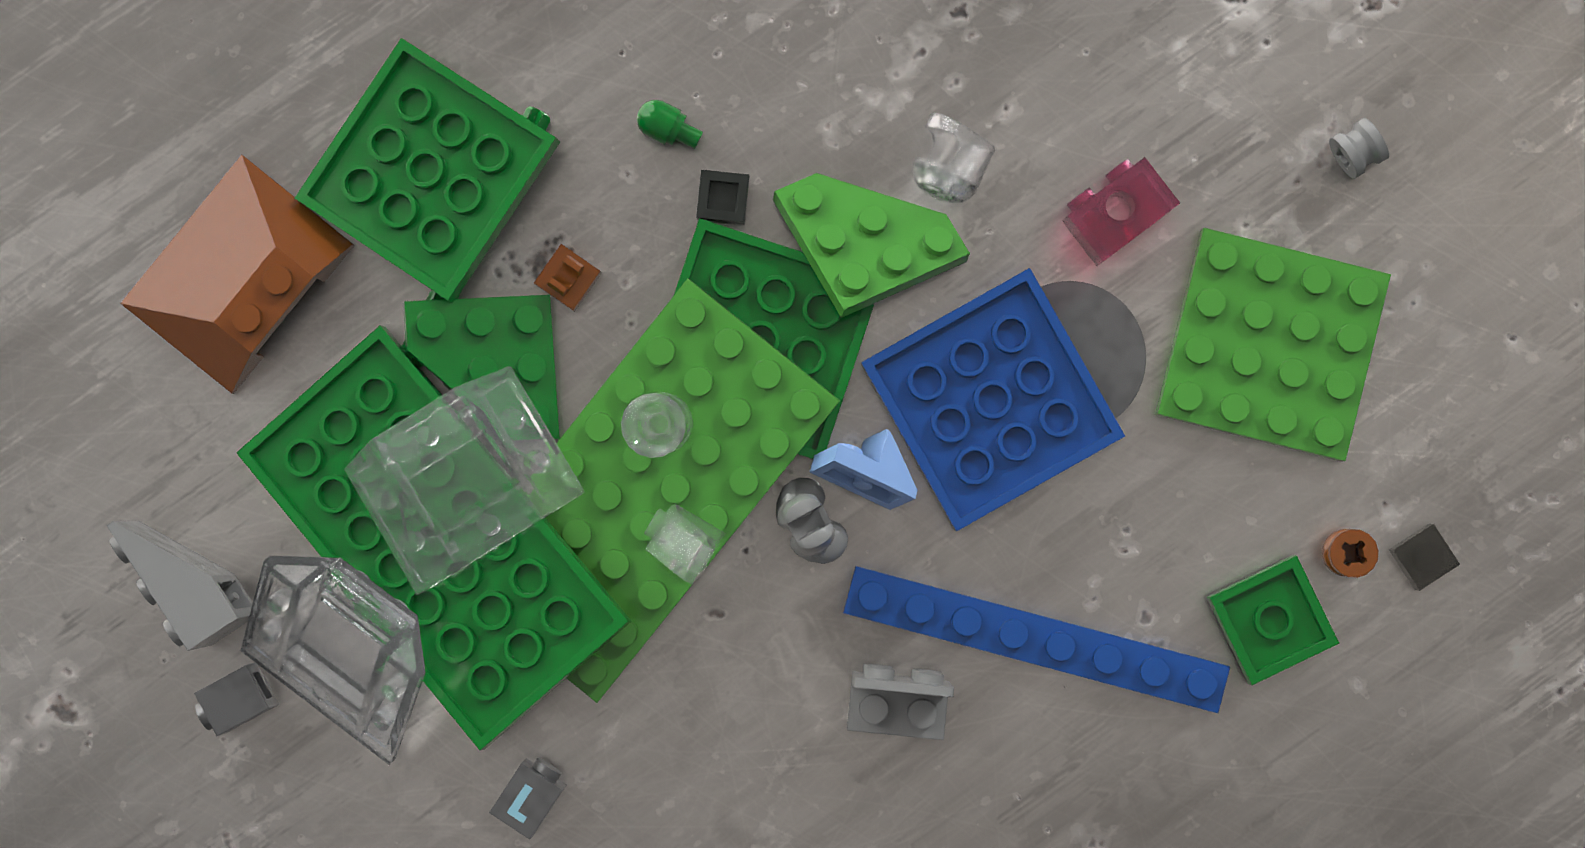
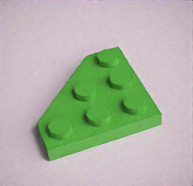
M818 173L774 191L773 202L841 318L966 263L970 255L948 216L941 212Z

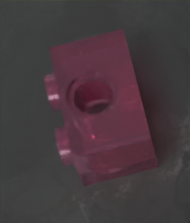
M1145 157L1135 165L1127 158L1105 175L1110 184L1096 194L1089 187L1067 204L1072 212L1062 222L1096 266H1099L1180 204L1179 200ZM1120 197L1128 203L1130 213L1126 220H1115L1110 217L1106 210L1108 198Z

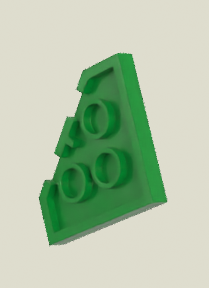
M550 295L455 299L453 303L446 299L404 301L406 352L441 380L445 387L470 409L475 410L509 443L560 439Z

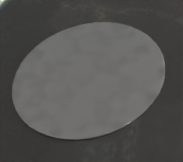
M1061 281L1041 286L1116 419L1129 407L1136 397L1145 374V341L1137 320L1121 300L1093 284L1078 281Z

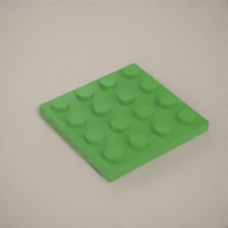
M1202 228L1155 415L1341 462L1346 461L1391 274Z

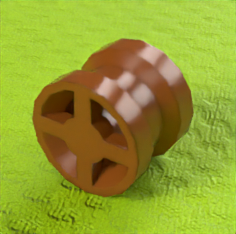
M1341 529L1335 531L1326 538L1322 546L1324 564L1331 572L1339 576L1358 578L1367 575L1374 569L1378 561L1379 550L1376 541L1370 534L1362 530Z

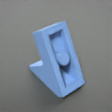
M887 429L866 438L862 443L861 449L851 444L838 443L815 454L810 473L889 510L916 499L918 491L893 435Z

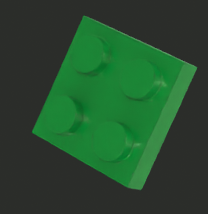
M1292 555L1207 596V600L1249 685L1263 681L1339 644L1296 555Z

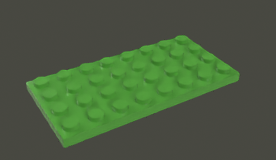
M688 278L521 487L522 491L632 621L566 678L596 703L600 701L841 401Z

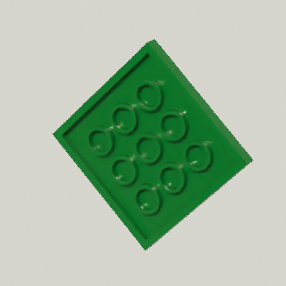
M401 38L295 196V199L453 303L560 144V141L552 134Z
M699 218L674 295L687 278L690 279L841 400L798 453V455L813 459L815 454L826 450L874 304L841 318L803 252Z

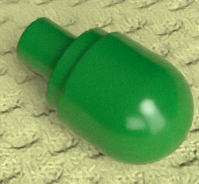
M650 100L644 103L638 110L637 125L640 131L664 145L667 143L673 146L675 140L695 149L703 134V131L684 123L687 115L681 113L682 110L664 101Z

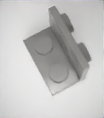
M864 664L863 672L852 671L847 722L848 731L944 740L948 697H953L954 686L949 681L944 680V675L941 674V671L912 669L911 677L896 676L892 666Z

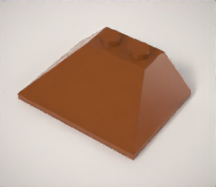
M241 155L120 304L231 394H234L263 359L264 356L258 351L316 279L325 282L355 245L307 206L296 200L291 193L245 156Z

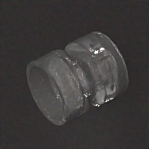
M668 392L643 394L632 400L624 410L621 421L622 435L628 446L637 454L649 458L663 457L682 448L690 438L693 428L692 413L687 404L675 394Z

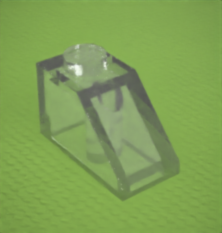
M674 504L670 506L667 513L658 509L644 533L651 538L645 550L684 581L692 585L702 575L726 533L679 505Z

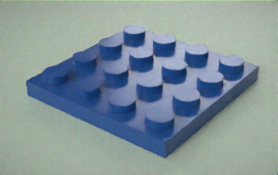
M1030 268L861 362L862 367L955 531L964 528L1125 437Z

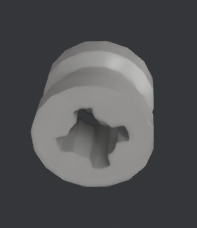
M1362 118L1354 123L1353 129L1349 133H1338L1329 139V145L1335 159L1344 172L1353 179L1365 173L1367 165L1371 163L1380 164L1389 158L1388 147L1382 135L1373 123L1366 118Z

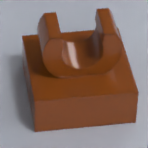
M560 244L534 284L575 312L602 272L563 244Z

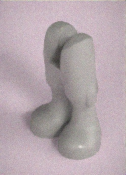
M797 478L786 484L780 492L776 502L778 525L792 532L790 546L798 556L815 563L825 564L833 562L842 556L847 547V532L840 523L830 520L823 507L825 500L823 487L816 480Z

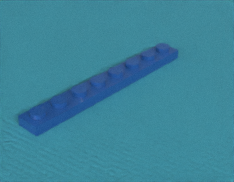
M855 566L843 613L1214 713H1219L1230 670L1228 665Z

